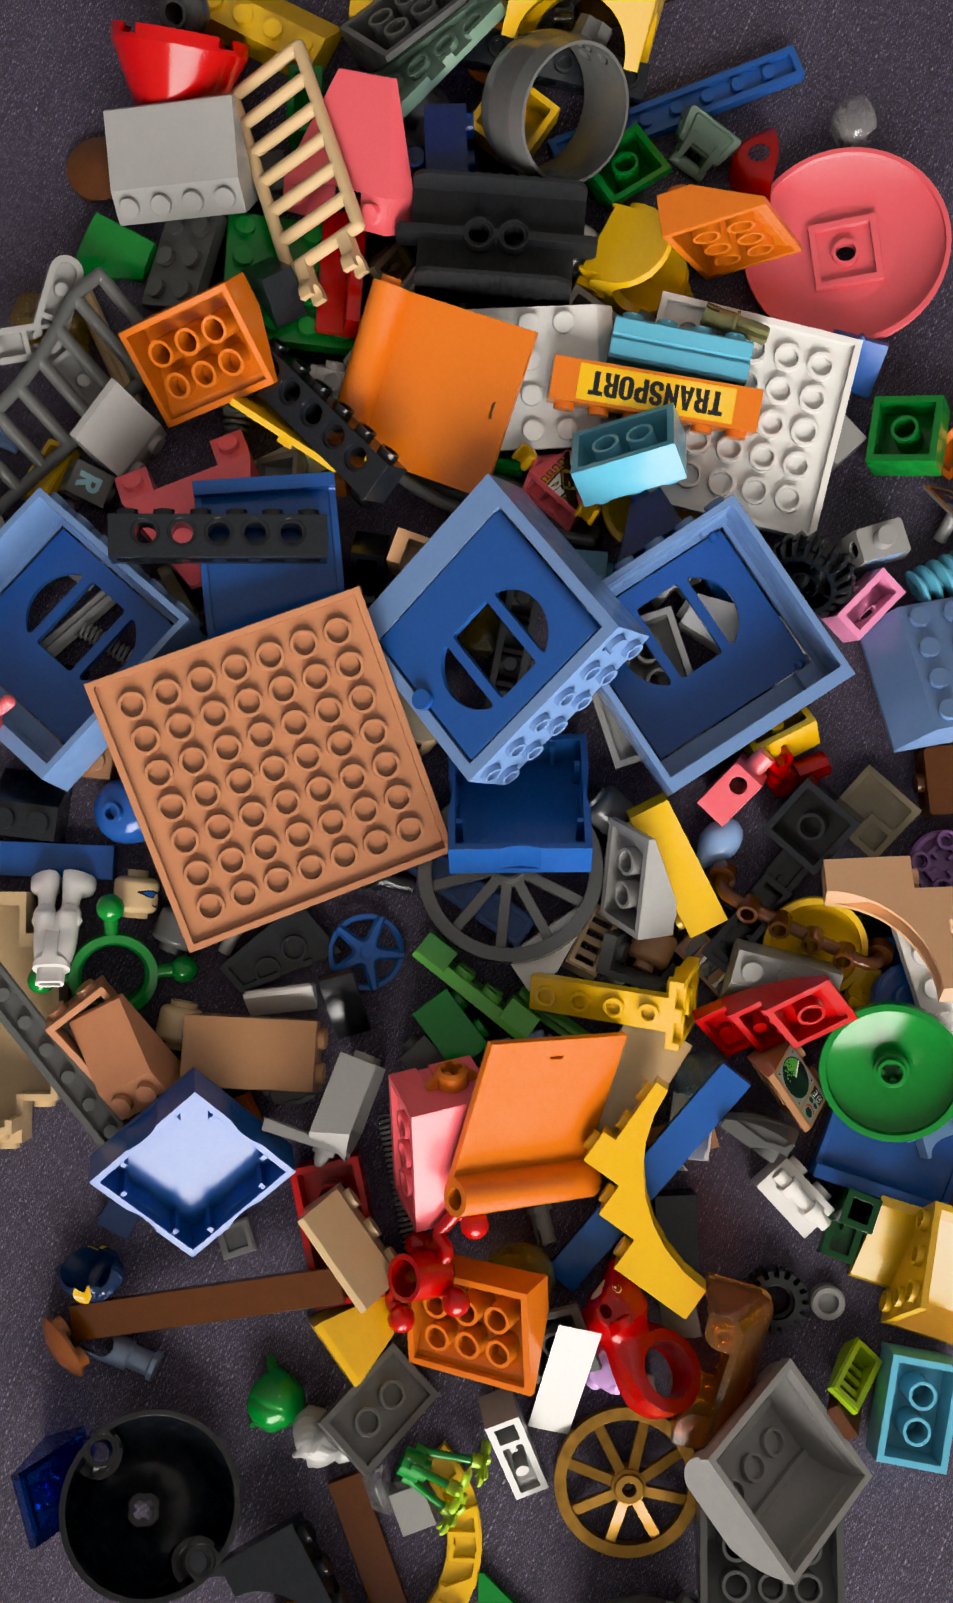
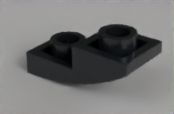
M352 968L319 976L320 989L338 1039L372 1030Z

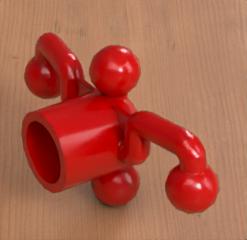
M447 1211L433 1227L432 1236L427 1231L416 1233L415 1230L407 1236L405 1245L408 1253L396 1255L390 1262L387 1274L389 1289L386 1292L385 1304L389 1311L388 1324L394 1332L406 1333L412 1329L415 1323L414 1311L409 1306L403 1305L400 1302L410 1303L442 1297L443 1310L449 1316L460 1317L467 1313L470 1306L469 1295L464 1289L453 1285L455 1280V1267L452 1262L454 1248L447 1233L461 1219L462 1233L469 1239H480L486 1235L489 1228L488 1218L485 1214L454 1218Z

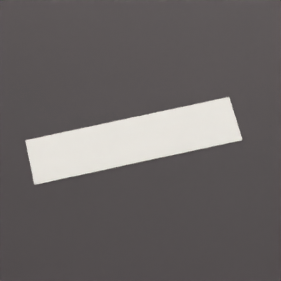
M562 1325L558 1326L528 1423L529 1427L563 1434L569 1433L602 1335L601 1333Z

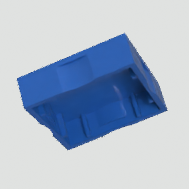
M558 734L552 736L543 745L544 749L540 755L533 760L527 761L519 769L520 774L507 785L468 782L449 757V873L591 872L593 841L591 806L587 798L589 776L587 734Z
M193 1067L90 1155L89 1183L126 1210L144 1218L159 1234L193 1258L227 1230L242 1212L259 1203L296 1172L293 1147L281 1136L262 1131L263 1122Z

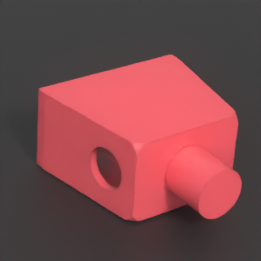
M759 747L750 757L741 753L706 787L697 804L723 827L763 786L767 778L765 771L775 762L774 758L762 747ZM738 777H742L746 780V782L740 780Z

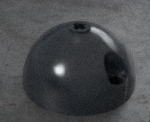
M163 1409L141 1410L121 1416L98 1430L80 1449L68 1469L62 1486L59 1502V1530L64 1550L71 1565L80 1578L95 1592L119 1603H168L190 1593L214 1573L225 1558L233 1542L239 1522L241 1505L240 1483L235 1465L227 1448L218 1436L205 1424L186 1414ZM94 1443H104L108 1447L109 1457L106 1461L97 1462L92 1458L90 1450ZM135 1503L138 1506L144 1503L148 1505L149 1510L146 1512L149 1515L148 1519L142 1517L137 1520L133 1514L137 1511L134 1507ZM196 1550L204 1553L207 1561L206 1567L201 1573L195 1572L190 1566V1557Z

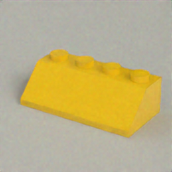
M207 0L210 8V22L207 29L202 33L220 37L221 40L226 41L225 45L231 48L232 41L249 45V57L263 64L294 40L301 39L306 45L312 65L323 66V71L343 36L339 26L286 0ZM296 58L279 72L288 76L289 65H298Z

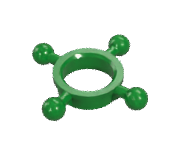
M106 894L96 904L97 915L104 920V933L96 935L79 948L71 962L70 973L65 974L64 985H70L73 996L76 995L75 991L84 983L82 969L86 960L95 951L107 946L129 948L141 958L144 964L145 973L141 984L134 992L125 996L136 1010L143 1007L152 997L158 978L173 977L176 981L182 983L189 982L195 978L198 966L192 957L181 955L176 957L172 963L158 964L151 950L142 941L127 933L119 932L118 919L124 913V902L115 894ZM32 969L28 974V986L35 993L44 994L54 988L36 986V973ZM99 997L84 1009L89 1010L105 1002V1000Z

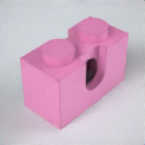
M884 567L867 571L855 583L853 588L854 594L851 595L839 611H833L828 618L823 616L821 619L843 643L858 641L906 592ZM870 609L872 613L862 620L861 617Z

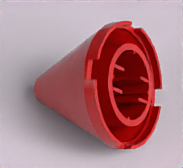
M111 20L110 37L134 106L229 94L248 62L249 45L238 41H232L231 51L225 49L226 41L221 40L217 36L135 22L134 33L131 32V26L124 25L125 21Z

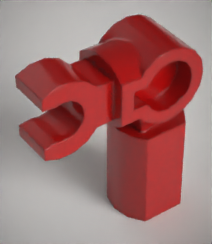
M786 745L781 746L780 755L774 758L775 762L765 772L767 775L765 783L774 796L783 797L790 794L796 784L800 786L811 774L817 779L830 775L831 764L822 751L793 761L792 753Z

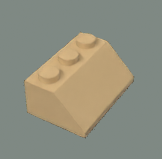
M338 1183L306 1206L297 1223L355 1307L362 1314L389 1289L388 1267L397 1253L391 1246L386 1248L379 1239L381 1231L375 1221L370 1216L365 1219L358 1209L361 1203L350 1187L345 1189L341 1183Z

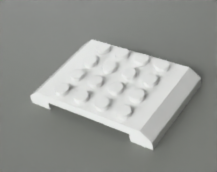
M584 304L466 309L538 333L500 451H516L521 443L528 444L534 450L572 448L574 432L616 420V414L609 413L608 418L594 417L587 414L588 409L574 407V412L558 411L553 409V403L546 402L552 360L555 354L606 363L613 329L612 306Z

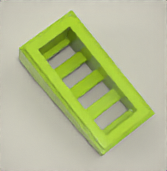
M858 1337L849 1340L843 1344L839 1351L827 1390L853 1415L858 1414L883 1361ZM844 1378L854 1387V1389L844 1380Z

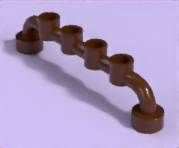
M719 860L712 864L708 880L723 901L738 909L737 917L740 921L753 923L758 918L769 924L768 931L772 937L784 939L790 934L800 939V947L806 954L815 955L823 950L833 955L832 963L839 970L846 971L855 966L866 971H875L892 963L894 945L888 939L882 937L870 939L868 941V956L856 952V947L851 942H836L824 936V931L818 926L810 925L806 927L793 921L792 915L786 910L773 911L761 905L760 899L753 894L743 896L731 889L735 885L738 875L735 865L725 860Z

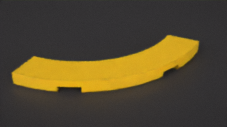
M444 1441L437 1448L439 1450L454 1452L446 1443V1441ZM427 1457L428 1460L432 1461L430 1471L449 1481L453 1478L461 1482L463 1474L466 1472L461 1462ZM428 1480L437 1497L442 1501L448 1500L452 1503L454 1497L446 1493L445 1488ZM471 1481L469 1482V1487L463 1491L468 1494L467 1501L464 1504L466 1510L461 1515L456 1516V1526L450 1527L447 1532V1551L443 1570L432 1595L426 1603H468L475 1589L481 1564L482 1524L479 1505Z

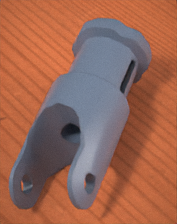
M127 1335L111 1336L114 1342L113 1350L106 1356L81 1347L90 1357L120 1370L127 1368L142 1374L148 1382H151L155 1376L164 1351L157 1350L154 1352L138 1345L136 1339Z

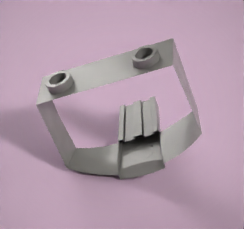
M356 1049L353 1056L340 1052L310 1131H304L271 1117H264L262 1131L313 1146L312 1151L315 1152L314 1164L316 1167L324 1166L329 1158H334L335 1153L344 1162H347L362 1135L386 1069L380 1067L382 1060Z

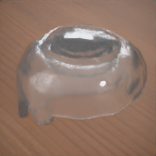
M859 94L838 105L831 118V132L836 145L840 148H867L872 143L871 140H867V137L876 129L877 119L870 100L866 96Z

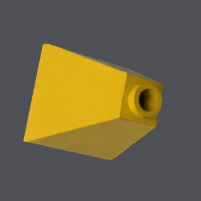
M380 1297L362 1314L351 1303L332 1307L306 1319L345 1377L354 1387H357L363 1381L395 1333L388 1324L389 1311L385 1304V1297Z

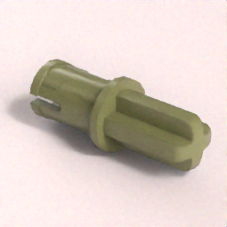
M710 302L707 303L700 321L701 325L724 333L734 332L743 334L746 340L760 345L766 343L770 333L769 326L740 316V310L736 313Z

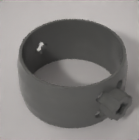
M581 13L572 32L549 28L530 31L518 36L500 52L488 73L481 103L484 134L490 148L499 160L519 175L573 179L584 182L605 167L622 140L629 112V90L626 76L618 59L606 48L612 35V29L603 21L592 17L590 14ZM570 47L578 59L584 79V104L581 118L567 146L555 158L537 166L529 152L525 137V110L528 96L536 77L544 65L558 52Z

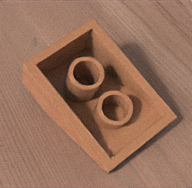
M122 993L70 1020L69 1025L99 1096L121 1120L143 1111L179 1080L181 1061Z

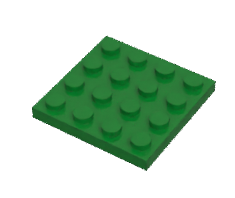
M251 213L228 214L224 281L241 273V270L268 257L278 260L264 215ZM279 218L283 231L299 221ZM323 224L317 225L288 246L293 261L322 242ZM320 261L313 265L318 281ZM311 298L303 301L307 311L306 316L278 330L260 305L267 338L270 340L272 337H276L283 341L290 349L347 356L353 348L355 342L353 338L315 332L316 306H313Z

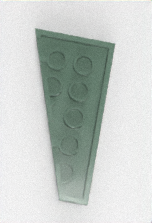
M470 0L373 73L397 78L403 119L501 21L507 10L506 0Z

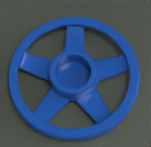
M359 914L346 919L336 928L328 946V960L333 972L350 967L353 968L357 965L363 967L368 984L358 983L360 990H376L390 982L400 970L405 957L404 943L398 929L387 919L375 914ZM359 920H374L368 934L363 938L358 937L346 928L351 923ZM383 925L387 926L393 933L398 949L379 946L378 940ZM338 936H340L352 948V953L336 964L334 946ZM396 959L392 970L378 981L376 962L378 960Z

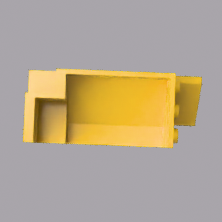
M882 1195L880 1200L883 1203L872 1235L865 1233L854 1263L850 1266L847 1275L886 1288L882 1292L879 1301V1310L882 1311V1323L953 1345V1206L934 1201L922 1208Z

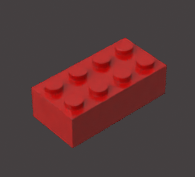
M361 1149L353 1150L347 1162H344L338 1154H335L334 1158H329L322 1167H316L314 1159L295 1162L296 1172L290 1176L298 1219L306 1206L338 1183H341L345 1189L350 1187L357 1195L361 1203L358 1209L365 1219L370 1216L375 1221ZM300 1227L308 1269L327 1266ZM346 1294L347 1300H346V1302H345L344 1304H336V1305H329V1306H322V1307H315V1308H316V1311H318V1310H322V1309H327V1308L342 1306V1305H346V1304H351V1303H353V1302L351 1301V1299L349 1298V1296Z

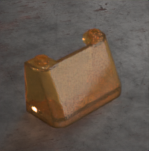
M708 1272L706 1278L705 1295L708 1296L709 1317L706 1323L705 1337L707 1343L721 1353L714 1375L701 1371V1388L692 1406L682 1413L671 1416V1443L694 1449L701 1448L709 1443L747 1397L774 1309L771 1295L765 1289Z

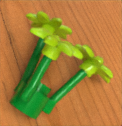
M482 1438L481 1450L477 1451V1453L472 1452L471 1455L428 1448L420 1443L416 1444L415 1449L406 1446L398 1463L396 1474L402 1476L401 1482L413 1487L439 1508L438 1512L444 1516L436 1526V1529L440 1530V1536L445 1535L450 1527H455L457 1523L456 1516L461 1515L466 1510L464 1504L467 1501L468 1494L463 1491L469 1487L472 1468H476L474 1477H477V1487L482 1486L483 1482L488 1479L487 1466L492 1461L491 1456H489L492 1448L490 1440ZM427 1456L467 1463L469 1468L464 1472L461 1482L453 1478L449 1481L430 1471L432 1461L428 1460ZM428 1479L446 1489V1493L454 1497L452 1503L448 1500L442 1501L419 1481L424 1482Z

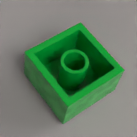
M944 395L874 397L865 460L873 476H942L950 419V409Z
M448 985L417 1007L412 1015L446 1061L468 1055L473 1058L486 1048L489 1041L487 1036L490 1035V1030L479 1015H476L474 1018L471 1017L466 1010L469 1002L458 992L451 990Z

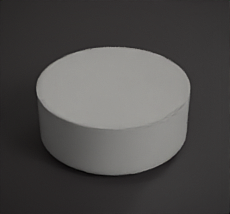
M822 1282L811 1289L808 1303L817 1317L829 1321L838 1318L843 1313L845 1297L834 1284Z

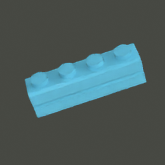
M625 312L623 316L616 315L606 363L740 386L746 384L754 342L746 341V337L743 334L729 332L725 336L711 334L712 330L705 326H692L691 330L677 327V322L669 319H659L657 323L645 321L642 315L634 312Z

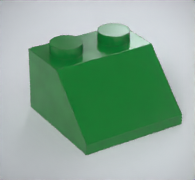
M638 123L624 131L616 152L605 167L584 182L601 207L613 208V203L620 204L671 173L672 167Z

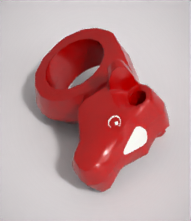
M612 1258L606 1264L601 1281L588 1295L586 1305L581 1311L587 1330L602 1334L599 1344L603 1346L607 1354L617 1387L626 1405L643 1418L653 1420L664 1419L682 1413L692 1406L701 1388V1366L697 1354L687 1339L676 1331L659 1323L648 1321V1304L641 1288L614 1269L615 1258ZM649 1348L657 1350L669 1363L673 1375V1387L668 1398L656 1392L648 1381L645 1371V1357Z

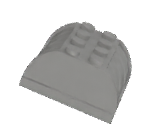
M781 1358L780 1361L766 1366L758 1376L756 1386L706 1447L697 1451L691 1457L684 1469L687 1488L728 1547L754 1568L771 1577L783 1580L785 1584L791 1585L797 1583L873 1477L850 1442L844 1438L827 1413V1409L791 1358Z

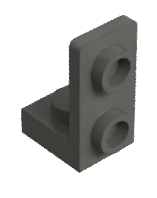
M620 928L605 932L596 968L597 973L606 975V979L615 984L625 985L628 983L640 989L659 992L666 991L668 979L623 964L629 956L630 943H628L630 935Z

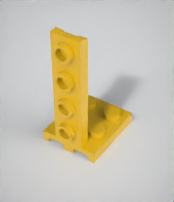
M687 956L681 966H676L674 976H669L666 993L536 972L531 975L529 1009L666 1032L664 1049L679 1051L695 1024L692 1011L697 1008L701 958Z

